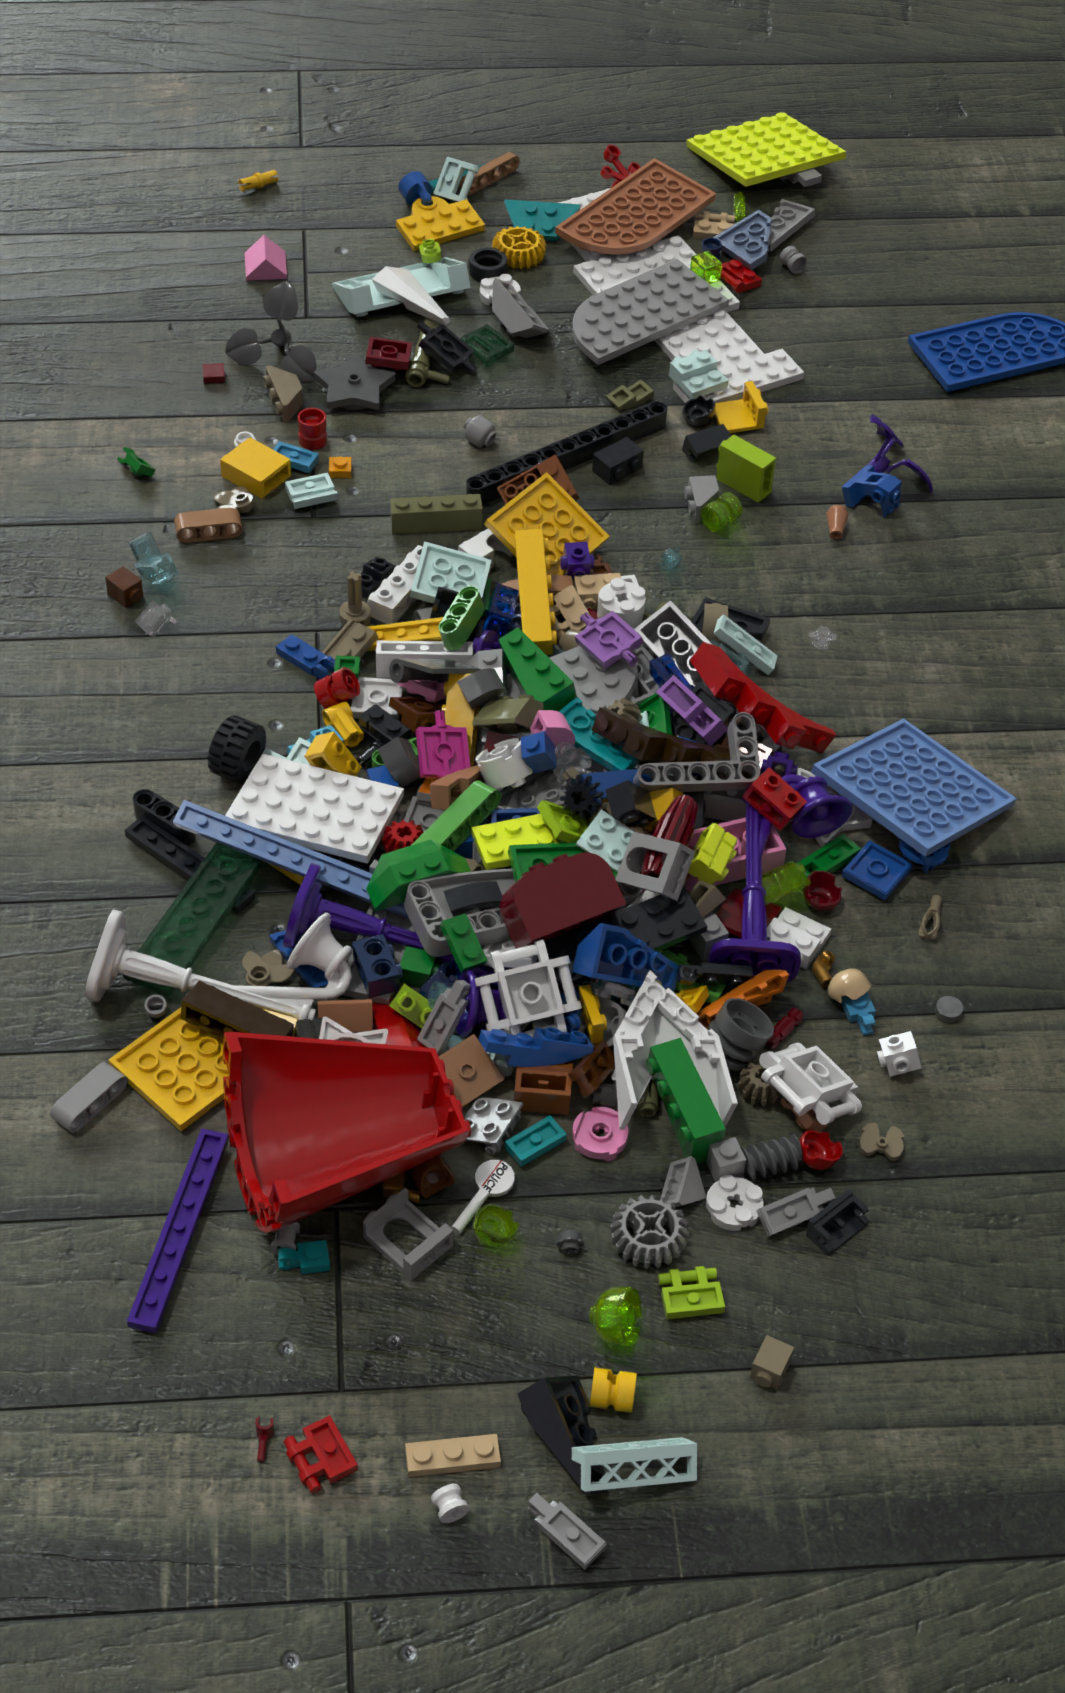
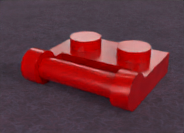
M731 260L722 264L714 262L709 267L712 275L715 274L732 286V290L736 293L761 286L762 278L757 276L754 271L746 268L738 260Z

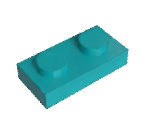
M549 1115L506 1140L505 1149L522 1167L565 1142L567 1134Z

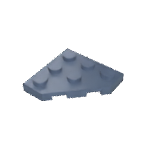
M757 210L713 238L722 242L721 250L752 270L767 261L772 219L762 211Z

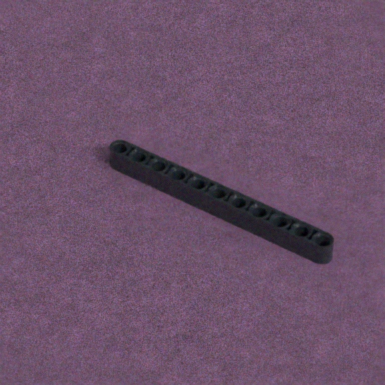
M660 401L649 403L476 474L466 481V495L480 494L483 505L501 497L497 487L555 454L563 469L567 470L593 459L594 453L626 437L634 442L663 430L666 427L667 405Z

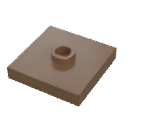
M474 1034L439 1056V1059H443L445 1063L446 1076L452 1080L456 1100H460L462 1108L505 1080Z

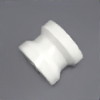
M458 1484L443 1486L431 1496L433 1505L439 1509L438 1517L442 1523H451L459 1520L469 1511L467 1502L461 1498L462 1490Z

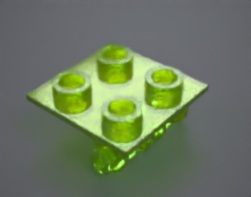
M792 860L762 874V887L766 890V896L764 897L765 905L777 902L781 897L792 892H798L811 884V881L804 874L806 871L802 863L797 865Z

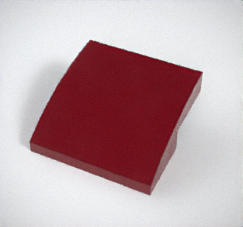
M735 888L716 915L729 933L742 938L744 897L742 896V890ZM764 900L768 927L774 917H779L782 907Z

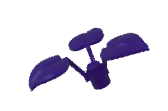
M872 414L870 416V423L877 424L876 434L885 436L886 440L877 455L867 465L874 466L877 473H884L886 471L888 474L893 469L905 465L911 468L913 472L928 484L931 493L933 486L930 478L922 468L911 460L904 459L889 467L891 461L885 454L894 442L898 443L901 447L904 445L888 425Z

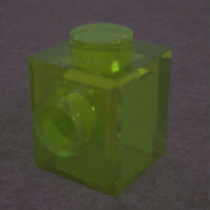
M709 251L691 257L690 269L708 284L720 281L722 263Z

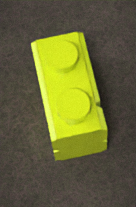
M712 823L701 832L688 873L693 877H698V880L711 885L716 881L721 882L729 871L726 865L732 861L737 852L734 850L737 838L729 832H724L725 829L716 823Z

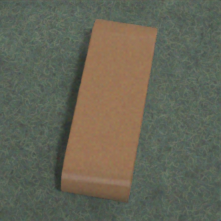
M235 508L183 512L176 515L174 519L177 539L183 543L235 538L241 535L243 531L240 513Z

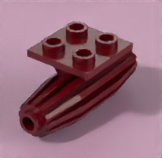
M688 795L676 796L659 819L651 836L678 842L694 850L695 847L689 845V842L694 833L698 811L697 802ZM646 849L645 859L639 874L659 878L667 854ZM687 873L686 879L683 884L685 887L691 875L689 873Z

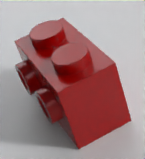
M770 767L750 785L742 796L779 831L807 803L797 791Z

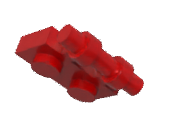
M330 1415L302 1428L305 1440L297 1443L292 1435L283 1441L287 1448L286 1455L291 1463H295L300 1472L298 1477L301 1483L307 1485L312 1494L321 1489L318 1477L325 1474L329 1483L332 1484L358 1471V1464ZM310 1452H313L318 1461L312 1465H309L305 1457Z

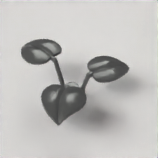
M284 281L270 289L263 300L265 312L271 317H277L279 329L272 332L271 338L258 341L257 333L253 329H240L228 340L225 353L239 364L251 365L256 363L261 357L262 350L259 344L273 342L276 346H285V354L287 356L280 362L281 370L296 374L299 382L315 380L314 371L316 370V360L313 352L308 347L301 345L294 346L289 352L291 333L285 329L281 319L290 321L296 316L298 300L292 285L288 281Z

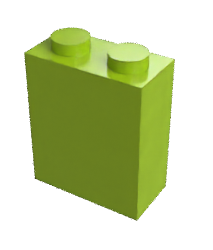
M734 434L727 440H724L718 449L719 459L716 466V479L759 503L772 492L776 457Z

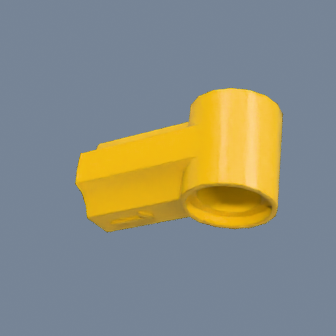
M346 701L322 710L325 725H332L344 739L343 743L345 746L353 748L358 746L361 740L364 739V733L355 722L352 710Z

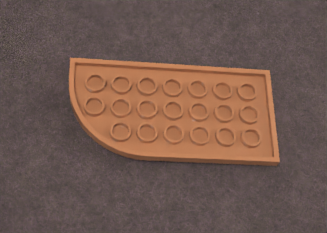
M654 158L556 226L555 234L582 250L602 254H629L642 251L657 243L712 203L716 198V193Z

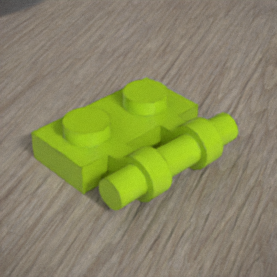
M698 1266L694 1270L679 1271L678 1269H671L668 1273L658 1274L659 1286L669 1284L671 1286L664 1287L661 1291L666 1319L724 1313L725 1304L720 1281L708 1283V1280L717 1279L716 1268L705 1269L704 1266ZM696 1282V1284L682 1286V1283Z

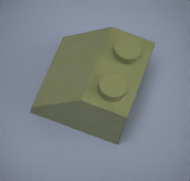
M519 695V699H513L509 696H498V700H488L473 719L472 725L501 734L532 733L530 727L538 710H543V703L534 700L532 695Z

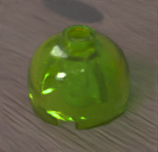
M622 1286L611 1287L603 1291L596 1299L594 1306H591L589 1312V1319L594 1325L596 1333L603 1341L611 1345L633 1346L636 1343L641 1328H635L636 1317H642L641 1299L638 1291L632 1289V1287Z

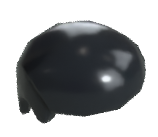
M699 395L696 399H690L684 403L682 409L684 419L692 426L707 425L714 418L716 411L715 402L712 397L705 399L702 395Z

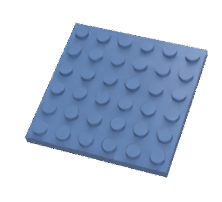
M904 718L813 764L811 769L812 774L824 778L827 781V785L837 791L839 795L846 797L858 809L871 816L877 823L883 825L894 833L896 837L902 839L925 857L1014 806L1017 799Z

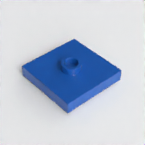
M869 840L844 868L842 877L886 900L909 874L913 864Z

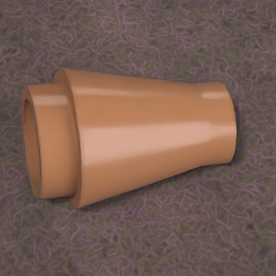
M841 505L831 506L826 513L829 536L832 539H841L843 537V531L849 516L846 508Z

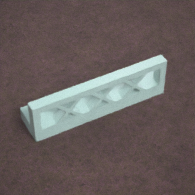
M683 1437L572 1447V1460L581 1464V1490L585 1492L697 1481V1443ZM680 1457H687V1473L677 1474L672 1468ZM657 1459L663 1467L655 1476L650 1477L644 1469L652 1460ZM624 1462H629L635 1468L627 1479H621L616 1474ZM592 1465H602L607 1471L599 1482H591Z

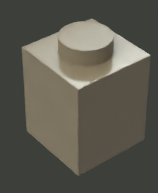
M766 1335L752 1364L750 1379L755 1380L762 1387L778 1390L791 1363L794 1347Z

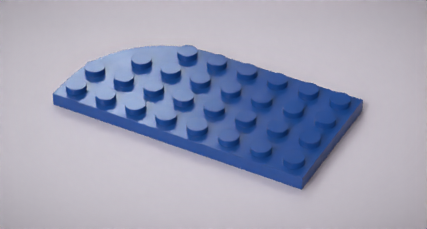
M1004 313L917 333L908 337L909 345L946 392L1065 364V323L1036 313Z

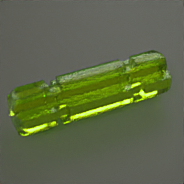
M742 192L733 195V216H735L737 222L745 218V196L742 195Z

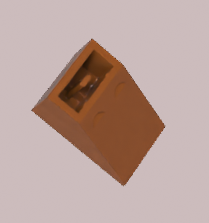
M556 454L497 487L502 499L507 504L547 472L575 501L580 498Z
M573 1060L551 1066L517 1067L514 1101L523 1102L520 1111L569 1115L572 1080L568 1073L573 1069Z

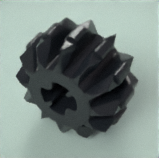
M582 774L576 775L575 779L572 777L567 779L568 785L561 787L562 792L566 795L561 796L559 799L560 801L567 802L563 810L566 811L571 808V816L575 817L580 814L582 819L588 817V813L591 815L596 814V807L603 805V802L598 798L604 796V792H597L596 789L600 786V783L591 784L592 776L589 775L584 779ZM581 791L583 792L582 797L585 798L583 801H581V795L578 794Z

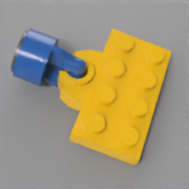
M419 171L410 172L401 179L398 190L405 201L412 206L411 216L397 219L396 227L413 251H418L419 245L426 239H434L435 242L441 244L485 231V223L467 199L448 204L439 197L431 196L432 186L423 173Z

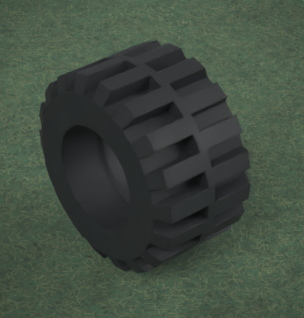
M237 715L229 716L217 729L210 744L208 753V768L210 772L238 784L244 783L265 750L266 731L263 726Z

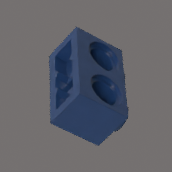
M381 934L352 942L353 960L368 998L399 991L403 972L400 964H395L393 946L391 943L387 944L384 935Z

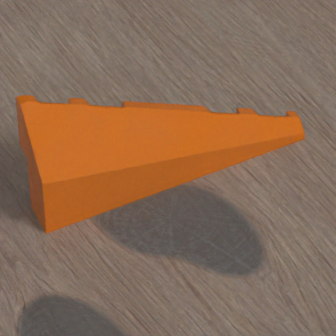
M765 969L697 1013L699 1016L698 1021L707 1029L710 1022L716 1019V1014L725 1001L730 998H740L756 1006L771 1002L773 995L783 992L789 974L786 970Z

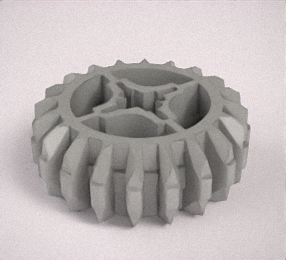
M652 1194L649 1199H644L640 1195L637 1202L630 1198L627 1205L621 1204L619 1212H615L613 1215L610 1232L612 1234V1244L616 1245L615 1250L617 1254L623 1253L624 1262L633 1259L634 1267L639 1263H644V1267L647 1270L650 1264H654L659 1269L661 1262L669 1266L672 1258L678 1260L681 1251H684L686 1248L689 1232L687 1229V1219L683 1218L682 1210H675L674 1202L667 1205L665 1204L666 1200L664 1197L658 1201L655 1200ZM664 1225H666L672 1234L671 1237H669L666 1234V1230L663 1229ZM628 1226L633 1229V1233L636 1234L635 1238H632L631 1235L628 1233Z

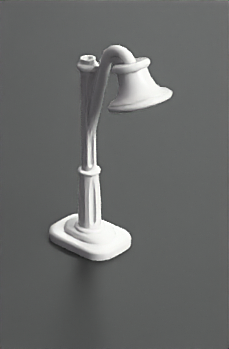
M113 909L106 922L85 987V997L89 1001L99 1002L105 990L110 988L115 976H118V974L179 988L182 992H185L187 989L191 990L200 980L256 1007L296 1018L300 1026L312 1025L316 1010L311 1008L313 1001L336 999L344 994L350 986L352 975L347 960L352 953V948L350 946L343 947L336 941L330 929L331 915L324 913L310 926L297 943L287 961V968L294 969L300 965L317 967L325 972L324 976L328 980L327 987L230 985L193 974L191 968L184 969L161 959L128 950L126 946V917L123 912Z

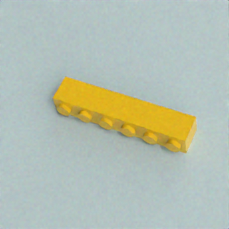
M543 529L515 531L522 632L546 655H553L552 645H557L556 630L551 631V626H555V614L549 610V607H554L553 593H548V589H552L551 574L546 575V570H550V557L545 556V552H549L548 538H543Z

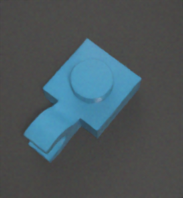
M868 992L855 1000L842 996L841 1005L848 1021H857L862 1035L873 1034L871 1025H875L876 1010Z

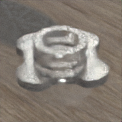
M820 626L815 632L811 631L809 633V638L813 640L815 647L827 649L831 646V642L837 640V635L831 633L826 626Z

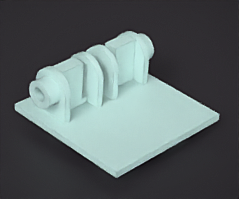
M601 809L576 845L588 853L602 857L609 864L610 868L618 873L627 845L634 831Z

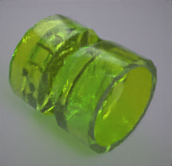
M729 492L723 493L715 501L708 503L701 509V520L708 530L715 533L727 527L729 523L741 517L743 513L742 504L734 494Z

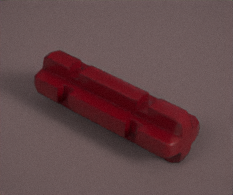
M791 1008L787 1013L788 1016H784L774 1026L773 1035L765 1046L771 1050L775 1049L780 1044L779 1041H783L793 1031L794 1026H797L803 1020L804 1014L802 1011H799L797 1008Z

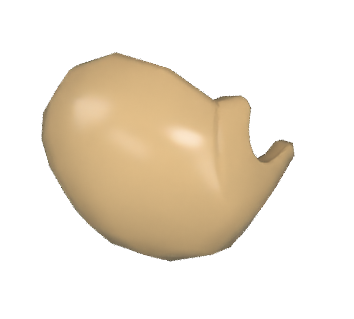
M846 969L838 972L831 979L828 986V995L832 1000L834 999L839 1003H842V996L855 1000L870 990L871 983L860 970Z

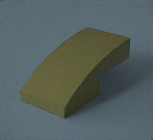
M640 379L628 388L621 385L608 394L606 399L618 410H625L643 404L655 397L654 390Z

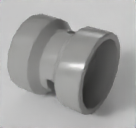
M794 246L786 247L780 254V262L788 266L792 273L798 274L805 269L808 260Z

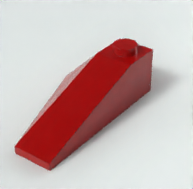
M372 1002L375 1029L388 1030L385 1044L427 1048L417 1040L420 1031L412 1021L389 1007V1004Z

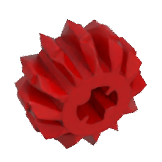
M402 819L401 823L393 821L391 826L385 828L384 837L382 838V845H384L386 853L411 846L424 833L422 825H416L414 820L409 823L405 822L404 819Z

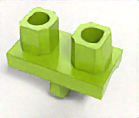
M403 984L389 1004V1007L420 1028H423L435 1004L406 984Z

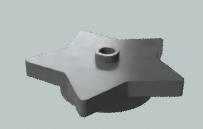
M354 354L340 367L315 370L314 379L328 391L327 409L341 407L347 410H361L365 408L379 410L380 392L395 381V372L371 368L365 364V361L358 354Z

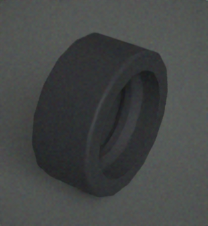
M486 247L475 250L469 257L470 276L481 282L484 278L500 277L502 274H507V256L496 248ZM487 263H489V264H494V265H496V266H494V267H485V266H481V264H487Z

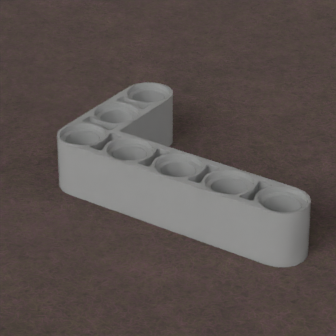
M740 712L734 716L729 724L727 733L730 761L647 763L640 766L633 778V783L649 792L667 788H675L681 792L746 790L760 776L754 718L749 713ZM736 724H743L746 730L743 731L738 729ZM739 747L747 749L749 754H742L739 751ZM741 771L748 772L751 775V779L743 777ZM716 772L724 773L727 779H720ZM691 773L699 774L702 780H695ZM646 774L650 776L652 782H645L641 775ZM666 774H673L677 781H670Z

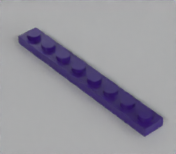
M201 1128L128 1316L127 1326L129 1328L157 1333L228 1145V1134Z

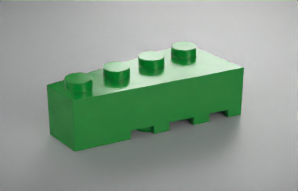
M519 628L499 639L506 665L522 695L534 696V700L543 703V710L558 712L577 697L574 682Z
M677 1038L651 1046L648 1059H646V1066L650 1075L654 1077L657 1090L663 1100L685 1158L692 1156L697 1164L705 1162L707 1160L709 1144L723 1141L726 1128L682 1039Z

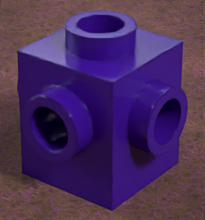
M587 542L564 543L563 556H560V568L565 570V575L572 576V579H574V576L590 575V569L594 568V556L589 554Z
M775 751L774 756L768 755V760L763 759L760 774L764 773L769 767L775 772V767L782 765L784 772L778 775L781 777L791 774L796 775L798 766L793 765L794 760L789 759L790 754Z

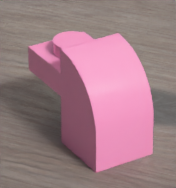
M538 710L530 727L532 734L545 731L556 746V757H559L564 752L565 746L574 747L575 735L565 716L558 711Z

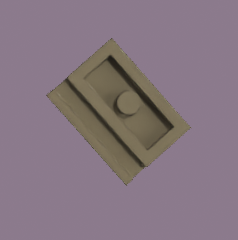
M350 618L322 653L331 656L333 659H336V655L360 656L361 658L378 638V635L372 629L356 623Z

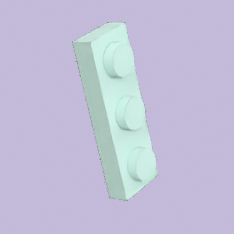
M724 614L717 620L714 634L720 641L728 644L740 656L745 657L757 669L762 670L767 675L774 670L777 660L775 653Z

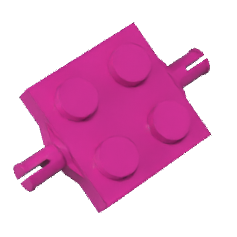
M440 710L434 712L436 725L432 727H418L416 729L420 778L440 779L448 774L471 767L466 727L446 725L445 711L443 710L441 712Z

